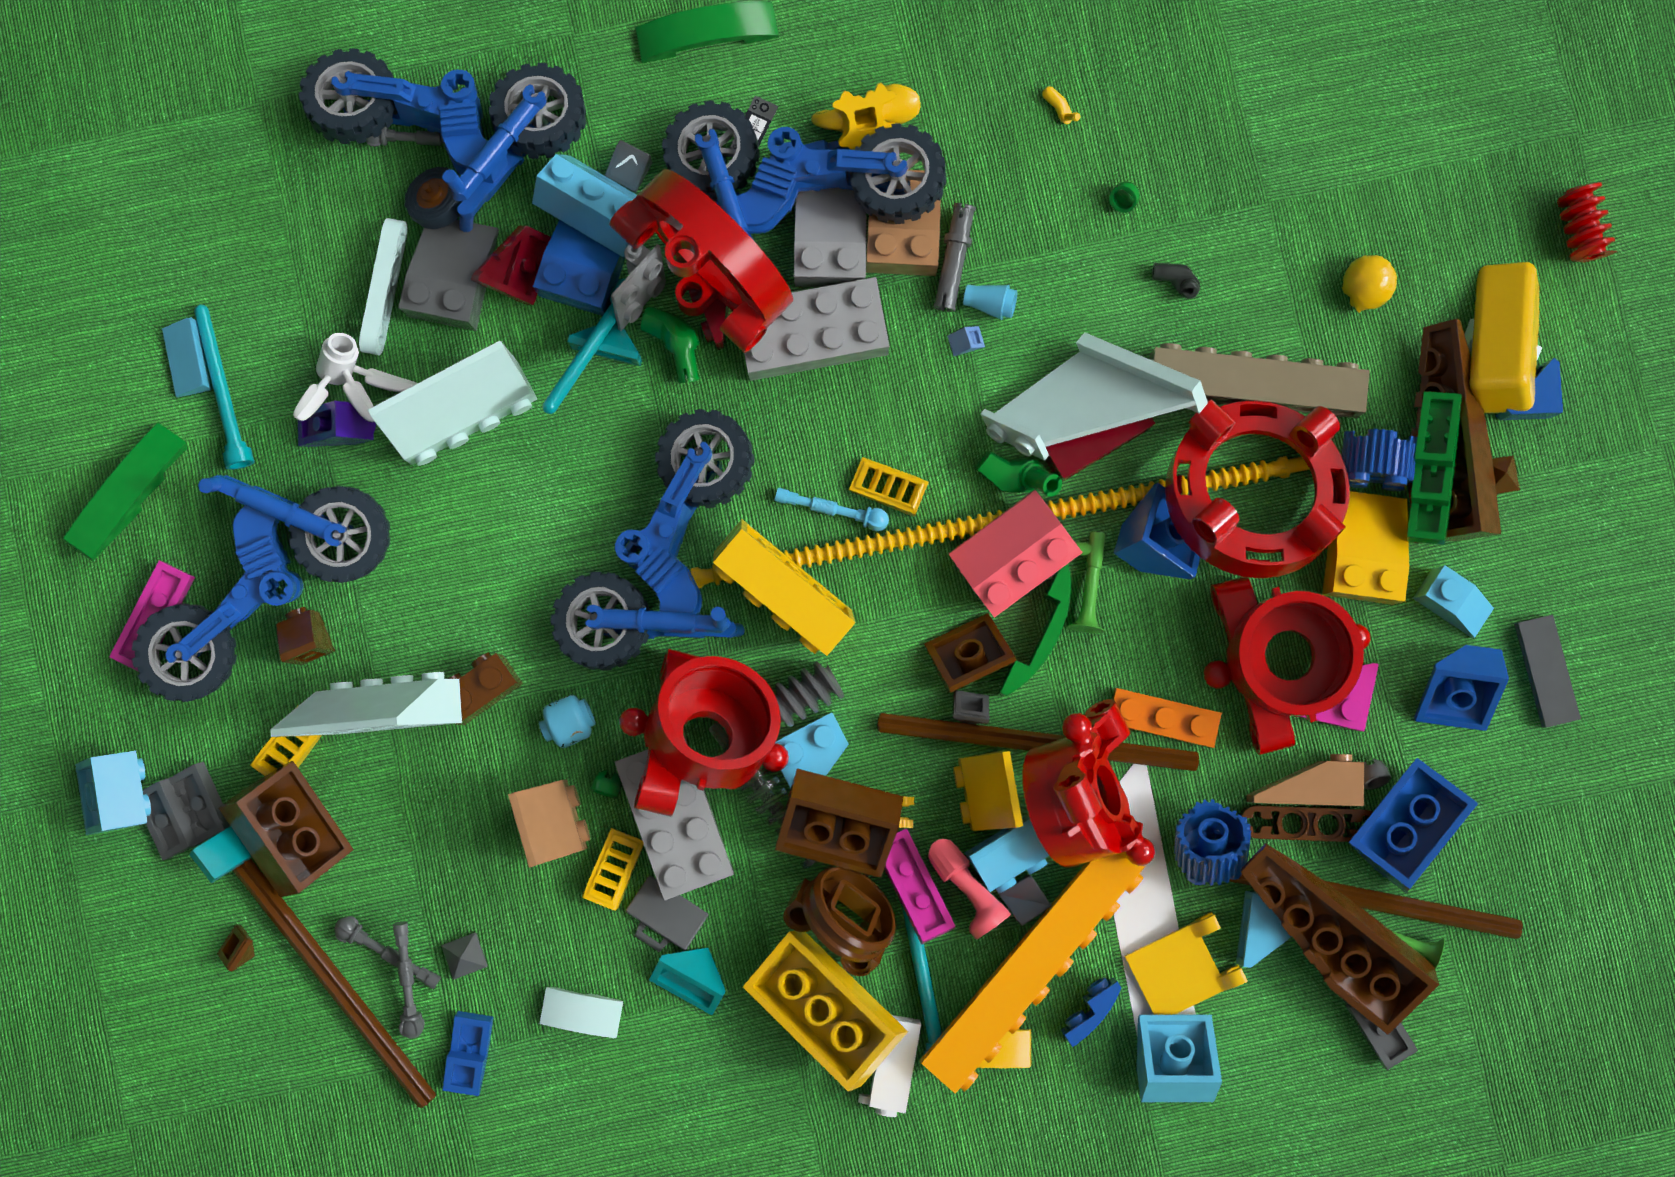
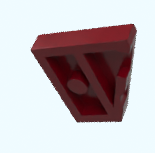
M519 225L473 273L471 281L525 305H534L537 293L533 288V284L544 251L551 237L527 225Z

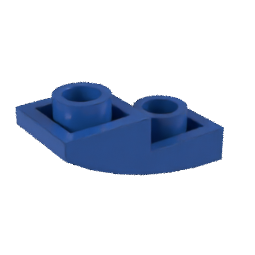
M1102 977L1088 986L1087 991L1089 993L1083 996V999L1090 1010L1086 1013L1083 1010H1079L1064 1021L1067 1026L1062 1028L1061 1031L1072 1047L1086 1038L1111 1010L1122 988L1113 977L1109 980Z

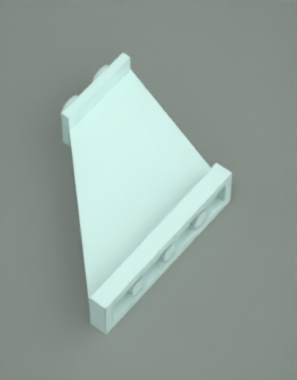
M1084 332L1076 342L1080 352L997 412L993 413L984 409L981 416L987 426L986 432L993 440L998 443L1005 441L1015 446L1019 452L1026 456L1032 454L1046 460L1049 456L1046 446L1183 408L1200 414L1208 402L1200 380Z

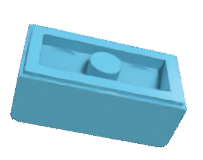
M192 317L185 318L162 328L176 397L212 390L206 357L196 320Z

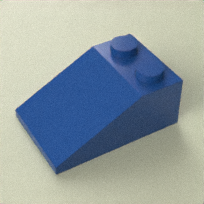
M559 220L544 251L533 288L539 297L603 316L611 304V290L619 279L625 256H620Z

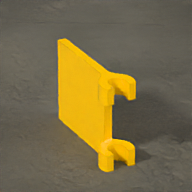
M1212 912L1125 955L1154 1015H1175L1220 992L1247 982L1238 964L1219 973L1202 939V936L1213 933L1221 928Z

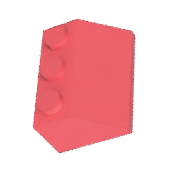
M1033 490L948 554L995 618L1083 552L1038 492Z

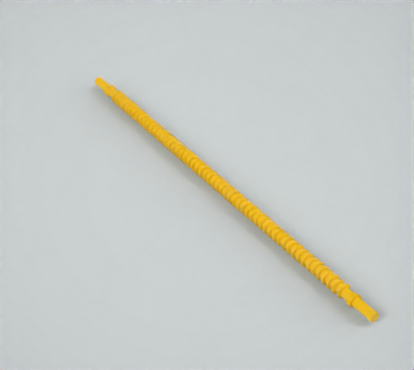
M1283 456L1271 463L1261 460L1259 465L1251 462L1249 467L1241 464L1239 469L1230 466L1229 471L1220 468L1219 473L1210 470L1209 474L1206 475L1207 490L1212 488L1213 491H1217L1219 486L1227 489L1229 484L1236 488L1240 482L1245 486L1248 485L1250 480L1257 484L1260 478L1267 482L1269 477L1279 476L1287 478L1290 476V473L1310 469L1302 457L1287 459V456ZM1182 476V495H1188L1187 479ZM1160 479L1159 483L1165 487V481ZM1150 481L1149 486H1144L1143 483H1140L1138 488L1129 485L1128 490L1119 487L1118 492L1109 489L1107 494L1099 491L1097 496L1090 492L1087 498L1080 494L1076 500L1069 496L1066 502L1059 498L1056 504L1049 500L1048 507L1056 517H1061L1062 520L1066 519V515H1071L1072 518H1075L1077 513L1085 516L1087 511L1096 514L1097 509H1101L1102 512H1106L1108 507L1116 510L1118 505L1125 509L1128 503L1135 507L1137 502L1141 501L1152 488L1154 482ZM998 510L996 515L987 512L986 517L977 514L975 519L968 515L965 521L958 517L955 523L948 519L944 525L937 521L934 527H931L930 523L926 524V528H921L917 525L916 530L906 527L905 532H900L899 529H896L895 534H890L889 531H886L885 536H880L879 533H876L874 538L865 535L864 540L855 537L853 542L846 538L843 544L836 540L833 546H829V543L826 542L822 548L815 544L812 550H809L807 546L804 547V551L800 552L797 548L794 549V553H788L787 550H784V554L801 568L802 565H807L808 568H811L812 563H817L818 566H821L823 561H827L828 564H832L833 559L842 562L843 557H848V560H852L854 555L862 558L864 553H868L871 557L874 551H878L881 555L883 550L888 549L892 553L895 547L902 551L903 546L908 545L912 549L916 543L923 547L924 542H929L930 545H933L934 540H939L940 543H943L944 538H949L950 541H953L955 536H959L960 539H964L965 534L973 536L1000 516L1002 511ZM715 564L709 569L691 568V574L698 588H702L704 585L712 582L720 585V581L723 579L714 571L716 569Z

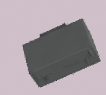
M651 875L647 877L626 909L627 914L640 922L635 937L658 952L669 942L686 951L709 916L707 912L681 895L664 901L657 879ZM647 926L664 939L661 943H658L642 932Z

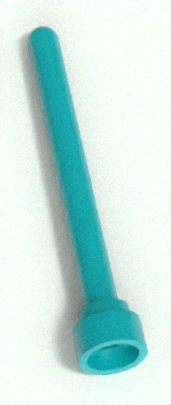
M619 279L617 281V283L611 290V295L625 279ZM610 298V306L544 401L542 408L545 413L553 414L556 412L616 323L612 298Z
M200 304L195 307L194 314L227 445L224 446L225 452L222 454L225 468L228 470L245 468L255 463L250 447H247L246 442L241 440L209 309L207 306Z
M902 906L929 1041L925 1043L927 1049L923 1051L925 1054L940 1037L942 1031L924 944L921 945Z

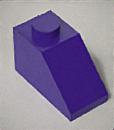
M335 400L324 403L308 419L304 421L298 420V446L356 445L374 440L376 422H370L363 418L351 402Z

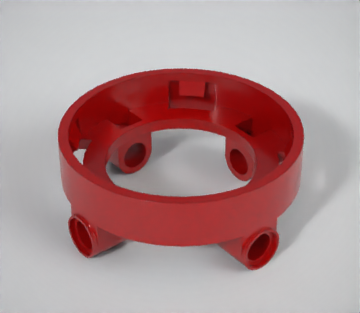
M663 169L632 201H628L621 206L610 220L609 226L634 249L639 248L656 233L665 244V256L669 269L675 275L683 277L675 289L679 309L688 316H698L704 313L718 298L733 311L722 323L720 330L744 353L751 350L761 340L767 328L793 302V295L788 284L755 241L708 195L676 172ZM675 256L681 263L675 261L673 257ZM690 289H696L702 293L700 300L695 303L686 302L683 299V295Z
M1209 400L1200 414L1196 412L1188 423L1190 428L1174 453L1167 470L1165 496L1168 512L1177 532L1191 550L1203 560L1223 571L1242 577H1279L1299 570L1309 564L1346 528L1343 521L1350 498L1349 478L1342 456L1332 441L1335 434L1340 430V423L1329 409L1317 406L1307 416H1304L1293 409L1271 402L1242 401L1219 407L1213 400ZM1261 434L1279 439L1296 450L1307 463L1314 481V502L1308 516L1296 527L1277 534H1257L1237 527L1240 519L1235 508L1222 498H1215L1211 501L1206 486V468L1209 458L1221 444L1237 436ZM1180 464H1189L1187 475L1189 495H1181L1183 494L1182 475L1177 476V468ZM1246 551L1257 553L1281 552V561L1246 559Z

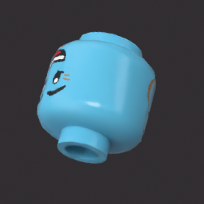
M568 695L546 705L543 710L544 720L539 722L545 740L547 742L553 740L561 748H566L587 739L591 735V727L596 725L587 701L585 699L579 700L574 695Z

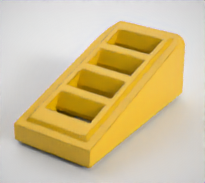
M862 457L849 491L915 517L929 482ZM868 469H871L875 473L869 488L861 487ZM881 475L888 476L882 493L875 492ZM896 479L901 484L894 499L888 495ZM907 486L915 487L909 502H902Z
M322 735L295 736L304 742L301 747L287 739V736L271 737L250 766L266 776L277 769L268 763L272 757L282 765L294 761L299 768ZM280 745L294 754L291 759L277 750Z
M611 828L582 898L616 911L620 906L644 846L643 840ZM614 841L632 848V854L629 855L612 848ZM608 856L627 862L626 868L624 869L606 862ZM603 869L621 876L620 882L618 883L601 876ZM597 884L616 890L614 896L595 890Z

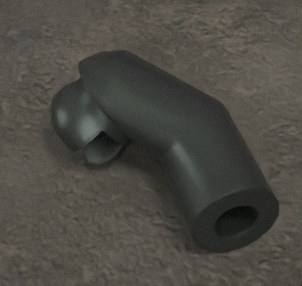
M1154 262L1152 280L1170 281L1178 293L1186 299H1193L1199 294L1200 282L1187 265Z

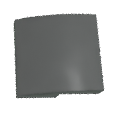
M204 762L196 763L176 775L158 781L142 790L143 795H148L151 805V814L146 816V825L163 861L211 839L230 827V824L218 809L223 803Z

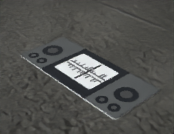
M754 96L745 118L751 122L760 146L778 106L758 96ZM733 139L730 149H737L735 139Z

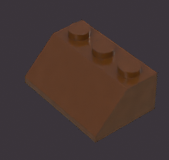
M294 761L288 762L249 785L218 808L280 897L300 893L354 850Z
M797 768L775 850L881 878L899 828L903 796Z

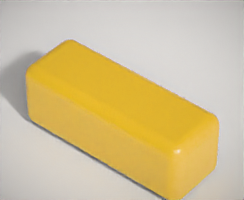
M1530 262L1486 265L1478 273L1469 384L1474 397L1483 408L1484 413H1503L1507 409L1527 411L1534 405L1539 330V282L1536 268Z

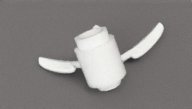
M335 333L323 342L316 365V372L322 380L318 385L311 384L298 402L293 416L301 421L308 419L328 397L329 393L325 389L328 383L333 385L344 384L343 391L356 411L367 421L375 422L368 412V409L374 406L362 384L354 381L352 377L353 372L366 376L365 382L369 385L394 392H403L418 383L373 368L367 370L356 366L359 351L355 340L347 334Z

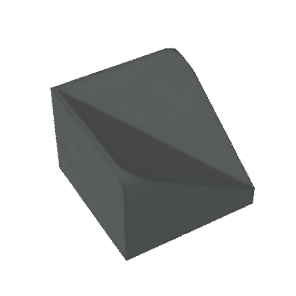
M1029 874L1018 880L1015 885L1006 891L999 893L1021 926L1052 906Z

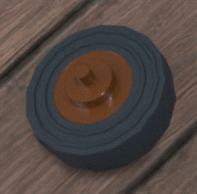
M435 167L427 169L419 174L407 189L405 207L410 217L424 228H443L457 220L460 216L457 208L462 201H455L453 199L452 191L442 178L443 173L449 170V168Z

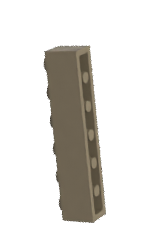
M1173 343L1160 344V348L1155 347L1149 356V359L1200 380L1207 402L1213 400L1217 404H1231L1242 401H1263L1279 404L1302 413H1310L1317 406H1323L1329 409L1335 416L1358 418L1366 413L1370 370L1359 369V365L1356 363L1340 362L1337 363V366L1323 365V360L1314 358L1302 359L1301 363L1290 362L1288 357L1284 355H1267L1266 359L1253 358L1252 353L1247 351H1232L1231 355L1217 354V349L1210 347H1197L1195 351L1181 350V345Z

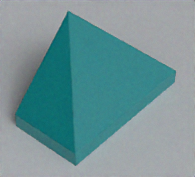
M617 321L594 354L636 366H641L642 362L639 352L625 329L622 331L618 329ZM595 326L569 335L568 343L571 348L579 351Z
M709 948L662 955L649 981L710 1015H713L726 992Z

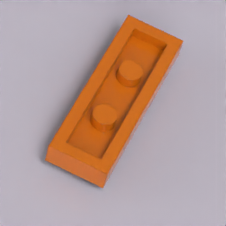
M1114 688L1112 699L1115 700L1129 729L1214 748L1222 713Z

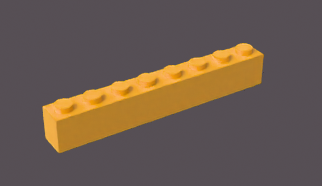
M1126 851L1086 862L1052 902V906L1041 915L919 1062L953 1093L956 1094L959 1089L965 1092L977 1079L978 1074L975 1070L982 1061L985 1060L989 1063L1003 1047L999 1041L1007 1031L1014 1034L1024 1023L1026 1017L1023 1015V1012L1031 1003L1037 1006L1050 991L1046 985L1056 974L1060 978L1074 962L1070 956L1078 946L1085 949L1095 938L1097 932L1093 929L1103 918L1107 922L1120 907V904L1116 901L1124 891L1130 894L1140 884L1144 877L1139 873L1145 866L1132 864L1127 859Z

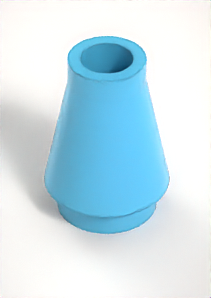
M968 284L964 294L963 305L973 307L1000 320H1003L1004 317L1012 318L1017 301V290L1010 289L1009 285L974 286Z

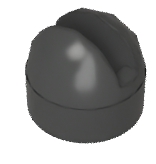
M1372 759L1373 764L1367 765L1366 761L1364 762V788L1367 790L1380 788L1389 783L1392 778L1388 768L1380 760Z

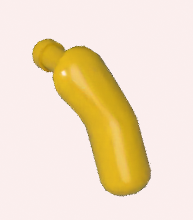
M1048 86L1043 90L1042 97L1055 108L1061 123L1069 124L1071 121H1078L1080 119V114L1077 112L1072 113L1066 99L1053 87Z

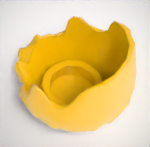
M1364 255L1355 259L1346 270L1342 289L1350 297V305L1355 307L1358 313L1363 310L1376 309L1384 305L1392 297L1397 285V274L1391 262L1382 256Z

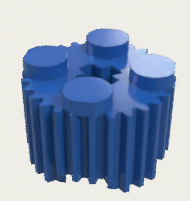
M1368 429L1366 436L1358 437L1354 436L1355 431L1344 432L1342 459L1346 466L1350 487L1367 488L1368 483L1383 484V490L1404 491L1407 484L1413 483L1417 437L1409 436L1408 440H1400L1397 438L1396 431L1385 429Z
M1211 799V802L1203 800L1202 804L1198 801L1195 802L1193 809H1189L1188 814L1184 813L1183 818L1179 819L1176 826L1175 861H1178V867H1182V872L1186 873L1187 880L1195 885H1205L1206 882H1209L1210 885H1213L1214 882L1221 885L1222 881L1229 883V879H1239L1242 875L1241 868L1248 862L1251 831L1250 824L1247 823V817H1242L1239 814L1236 816L1237 811H1229L1230 807L1228 806L1225 809L1222 808V805L1215 803L1214 799Z

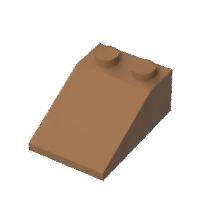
M908 170L925 173V170ZM910 180L911 190L913 191L922 181ZM941 199L934 203L935 208L931 212L927 213L925 211L921 214L920 219L913 222L912 219L904 220V224H895L891 220H888L886 223L879 221L878 217L874 214L872 216L869 215L866 273L936 276L939 259Z
M567 779L508 794L529 868L587 849L586 841L590 840L589 830L584 819L579 821L575 808L580 805L578 792L575 785L569 786Z

